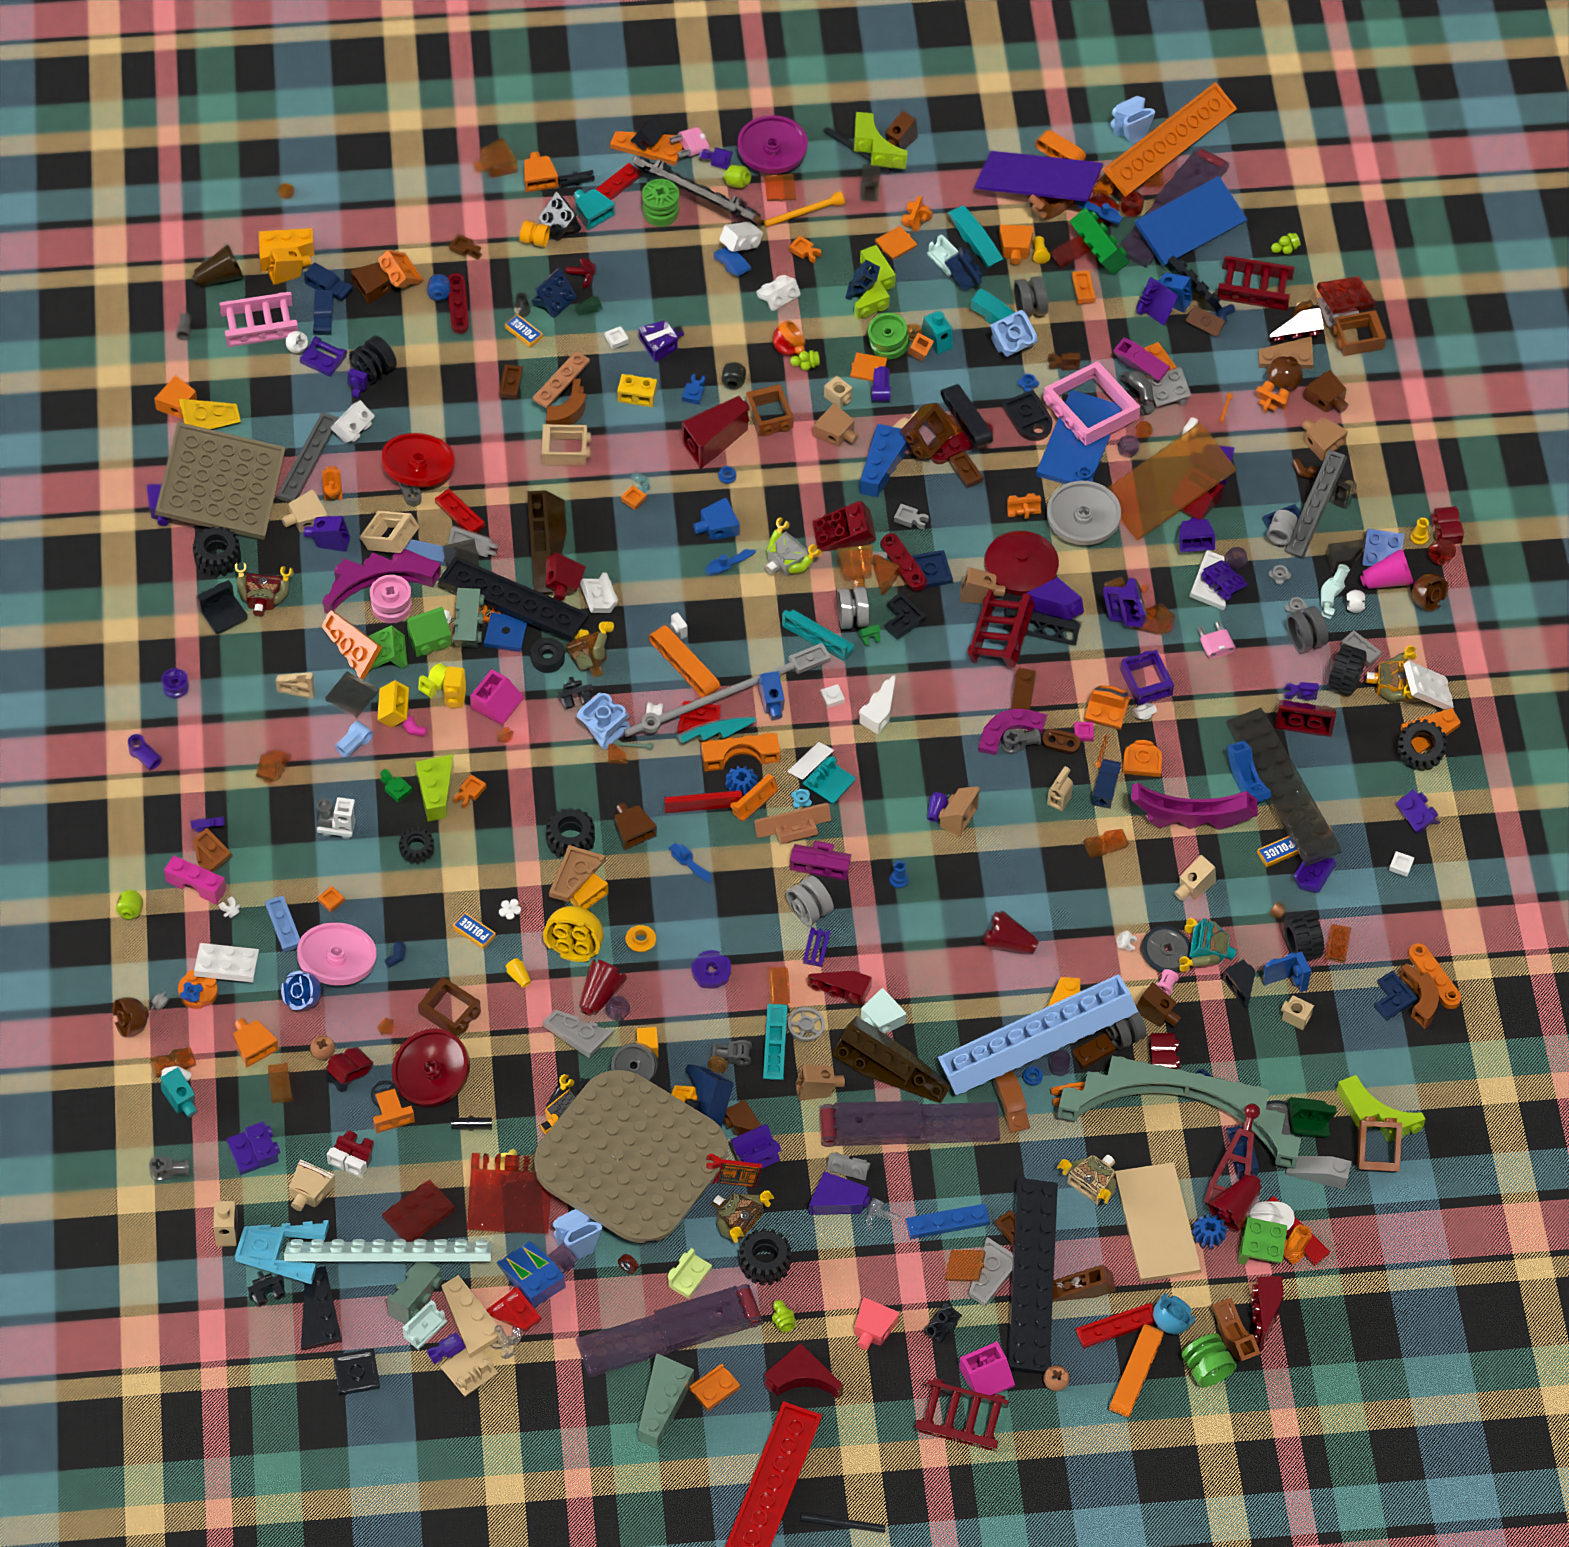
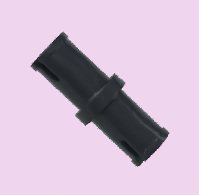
M593 170L579 173L575 171L573 174L558 176V182L562 181L559 183V186L563 187L573 184L577 186L583 182L594 181L595 176H589L594 174Z
M474 1115L460 1118L451 1117V1130H492V1117H474Z

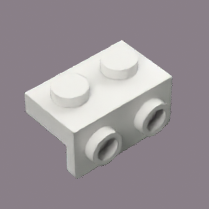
M786 275L778 276L776 280L764 284L761 289L756 291L758 298L767 301L772 311L800 296L796 279Z
M602 573L599 579L581 580L580 586L591 613H611L618 600L608 574Z

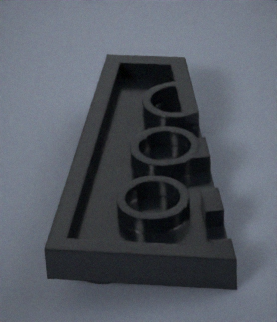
M1173 255L1168 260L1182 276L1190 277L1191 285L1216 311L1222 308L1219 304L1220 298L1214 292L1211 294L1208 291L1210 288L1203 281L1199 282L1197 280L1198 275L1192 269L1188 271L1185 268L1188 265L1181 258L1177 259Z
M326 1266L316 1268L312 1284L305 1283L301 1351L342 1342Z

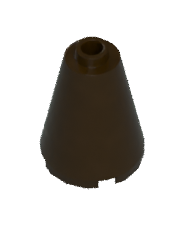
M229 244L193 270L194 275H192L195 284H200L201 287L244 277Z

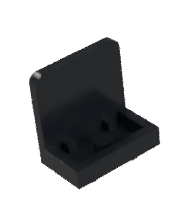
M229 580L221 582L196 596L198 610L216 634H220L248 619V614L234 596L233 585Z

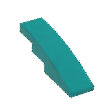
M964 205L948 212L964 242L969 243L975 255L980 256L987 269L1002 262L1003 258L983 227Z
M752 716L720 719L695 726L676 736L679 742L682 743L695 736L704 741L717 733L720 738H725L757 720Z
M768 1004L763 1079L783 1080L787 1005Z

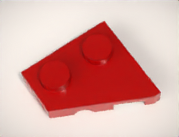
M684 700V701H683V706L686 705V704H689V703H691V702H693V701H686V700ZM706 704L682 714L677 734L695 726L719 720L721 706Z
M518 1287L486 1309L491 1317L524 1332L542 1320Z

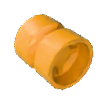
M524 220L520 230L519 241L525 244L533 242L534 246L545 248L550 235V226L541 223L536 226V223L533 221Z

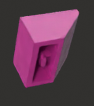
M493 669L489 671L470 695L471 708L501 725L507 721L524 699V696L506 676Z
M998 1342L960 1357L959 1369L971 1391L993 1396V1394L1001 1393L1015 1386L1007 1358Z

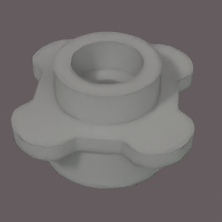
M1277 565L1273 571H1269V577L1273 578L1276 584L1281 585L1283 581L1291 578V573L1288 572L1285 566Z
M1293 597L1285 609L1287 612L1299 611L1302 613L1307 608V603L1299 597Z
M166 991L162 994L158 993L152 999V1010L156 1008L160 1011L167 1004L169 998L165 996Z

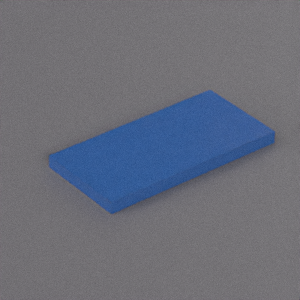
M1220 176L1137 219L1134 223L1162 267L1170 263L1168 260L1173 255L1178 259L1245 223L1248 219Z
M1070 390L1065 402L1087 428L1122 411L1114 402ZM1059 417L1037 468L1036 476L1065 485L1075 481L1077 476L1076 469L1078 467L1088 466L1094 470L1092 478H1094L1112 433L1085 446L1080 439L1076 438L1072 430L1065 426V423Z

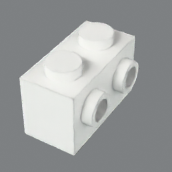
M751 222L724 225L719 241L733 252L758 248L763 232Z
M359 400L352 404L330 428L344 443L354 442L361 436L359 432L362 429L366 430L372 424L371 420L375 416Z

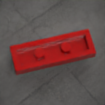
M627 163L597 187L596 190L608 199L613 200L642 176V172L631 163Z
M447 489L435 498V503L462 529L477 533L485 527V522L450 489Z

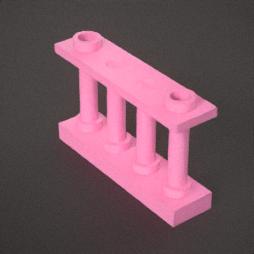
M281 292L219 303L221 317L227 316L230 330L225 331L227 347L284 339L291 332L298 331L297 320H290L288 306H293L291 292ZM281 307L283 322L273 323L270 309ZM263 310L265 324L255 326L252 312ZM245 313L248 327L237 329L234 315Z

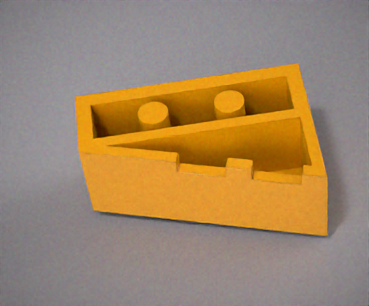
M313 228L259 231L261 272L267 271L270 250L273 248L296 247L299 249L301 256H315Z

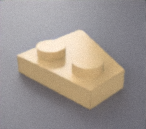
M313 673L278 675L276 678L277 692L314 699L315 684Z

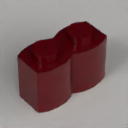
M1457 507L1434 508V513L1431 514V524L1435 525L1436 528L1434 531L1435 539L1439 540L1440 545L1462 543L1464 531Z
M1150 1033L1151 1064L1179 1069L1180 1057H1176V1051H1179V1040L1175 1039V1034Z
M359 1047L346 1049L344 1053L332 1055L328 1060L326 1070L342 1085H345L369 1074L374 1062Z

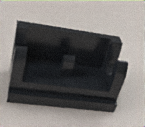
M654 115L639 129L630 141L645 151L647 148L642 144V141H645L652 147L665 133L667 128Z

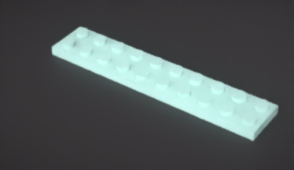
M293 1239L287 1243L284 1261H491L493 1242H488L486 1239H478L476 1242H467L465 1239H458L455 1242H447L445 1239H437L435 1242H426L424 1239H417L414 1242H406L404 1239H396L394 1242H385L384 1239H376L373 1242H365L363 1239H355L353 1242H344L343 1239H334L332 1242H324L322 1239L303 1242L302 1239Z

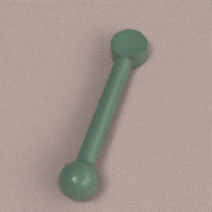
M618 739L613 742L615 748L628 746L646 748L647 750L653 749L652 743H626Z

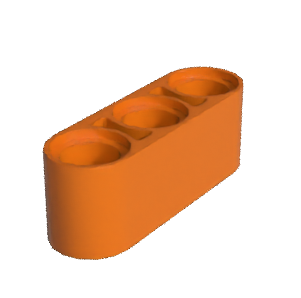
M1046 130L1035 141L1038 150L1049 157L1082 161L1086 159V154L1080 147L1052 130Z

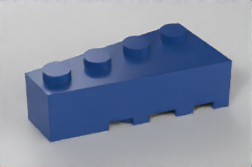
M877 423L860 480V494L878 497L887 484L889 477L896 470L898 463L905 456V452L910 448L900 431L901 428Z

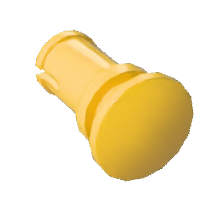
M1037 236L1033 239L1035 248L1033 260L1038 264H1044L1050 260L1051 255L1045 247L1044 238Z
M1426 518L1418 519L1417 526L1411 532L1410 538L1415 544L1423 545L1428 542L1427 527L1429 521Z

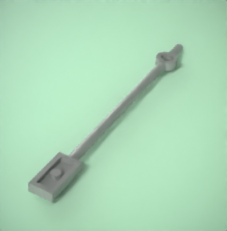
M823 643L790 655V663L765 673L779 671L780 675L794 669L797 674L830 662L831 656ZM760 675L659 716L655 713H647L642 717L641 723L624 729V734L627 737L642 730L654 733L659 730L660 723L758 684Z

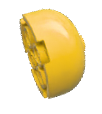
M566 906L556 910L549 917L543 931V939L549 949L553 948L560 953L561 958L574 962H586L591 957L597 955L604 938V931L600 920L589 910L578 906Z

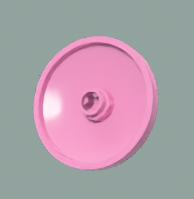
M325 923L311 928L301 937L297 947V960L303 971L314 975L321 983L348 985L364 979L373 970L376 962V947L371 937L355 926L345 923Z

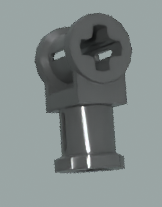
M1037 728L1029 732H1024L1023 729H1009L1003 735L1002 749L1008 754L1024 750L1026 745H1041V736Z
M747 1040L729 1041V1045H718L716 1042H713L712 1060L716 1058L728 1059V1063L739 1066L749 1065L751 1063L749 1054L752 1043Z
M155 1156L149 1161L150 1176L154 1181L160 1182L165 1179H174L173 1175L190 1176L189 1158L182 1161H173L172 1157Z

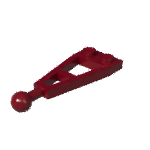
M1250 1103L1245 1107L1244 1114L1246 1120L1243 1129L1238 1128L1209 1183L1204 1203L1210 1204L1213 1199L1228 1189L1216 1185L1228 1160L1245 1164V1175L1251 1176L1254 1132L1250 1131L1254 1119L1260 1115L1258 1105ZM1241 1136L1248 1138L1246 1157L1232 1154Z

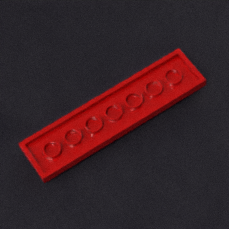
M783 1401L725 1547H772L822 1420V1414Z

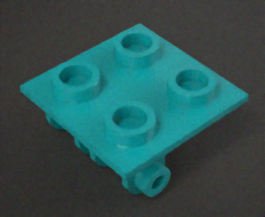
M834 756L827 757L803 782V785L832 804L856 780V777L836 765L837 759Z

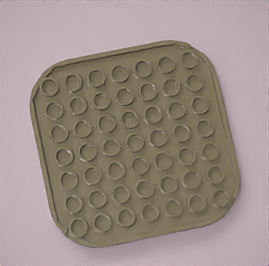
M612 1070L595 1076L585 1085L538 1144L534 1157V1166L538 1181L548 1192L620 1237L637 1243H645V1241L662 1240L675 1231L720 1172V1167L715 1169H708L706 1167L708 1162L714 1163L712 1160H707V1156L715 1154L719 1158L726 1160L728 1143L721 1127L708 1116L636 1073L625 1070Z

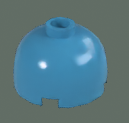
M1164 1294L1157 1301L1153 1311V1317L1158 1329L1173 1335L1187 1331L1195 1322V1315L1192 1318L1190 1314L1192 1309L1179 1297L1173 1296L1170 1298L1167 1297L1168 1294Z

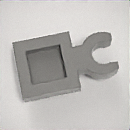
M900 504L894 516V522L910 528L912 524H915L917 528L922 530L925 529V523L920 521L928 522L929 520L928 515H918V509L904 504Z

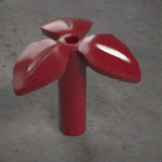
M582 258L580 259L582 267L567 266L566 273L585 275L586 278L582 289H585L593 282V275H596V264L592 263L589 259Z

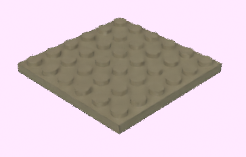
M177 422L155 515L210 528L221 526L223 529L228 528L230 532L264 540L286 447Z

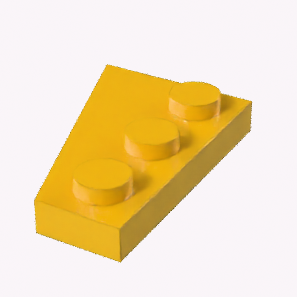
M178 398L185 424L213 429L241 422L236 403Z

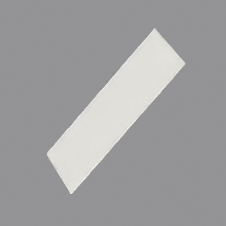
M818 742L787 772L803 780L834 750Z

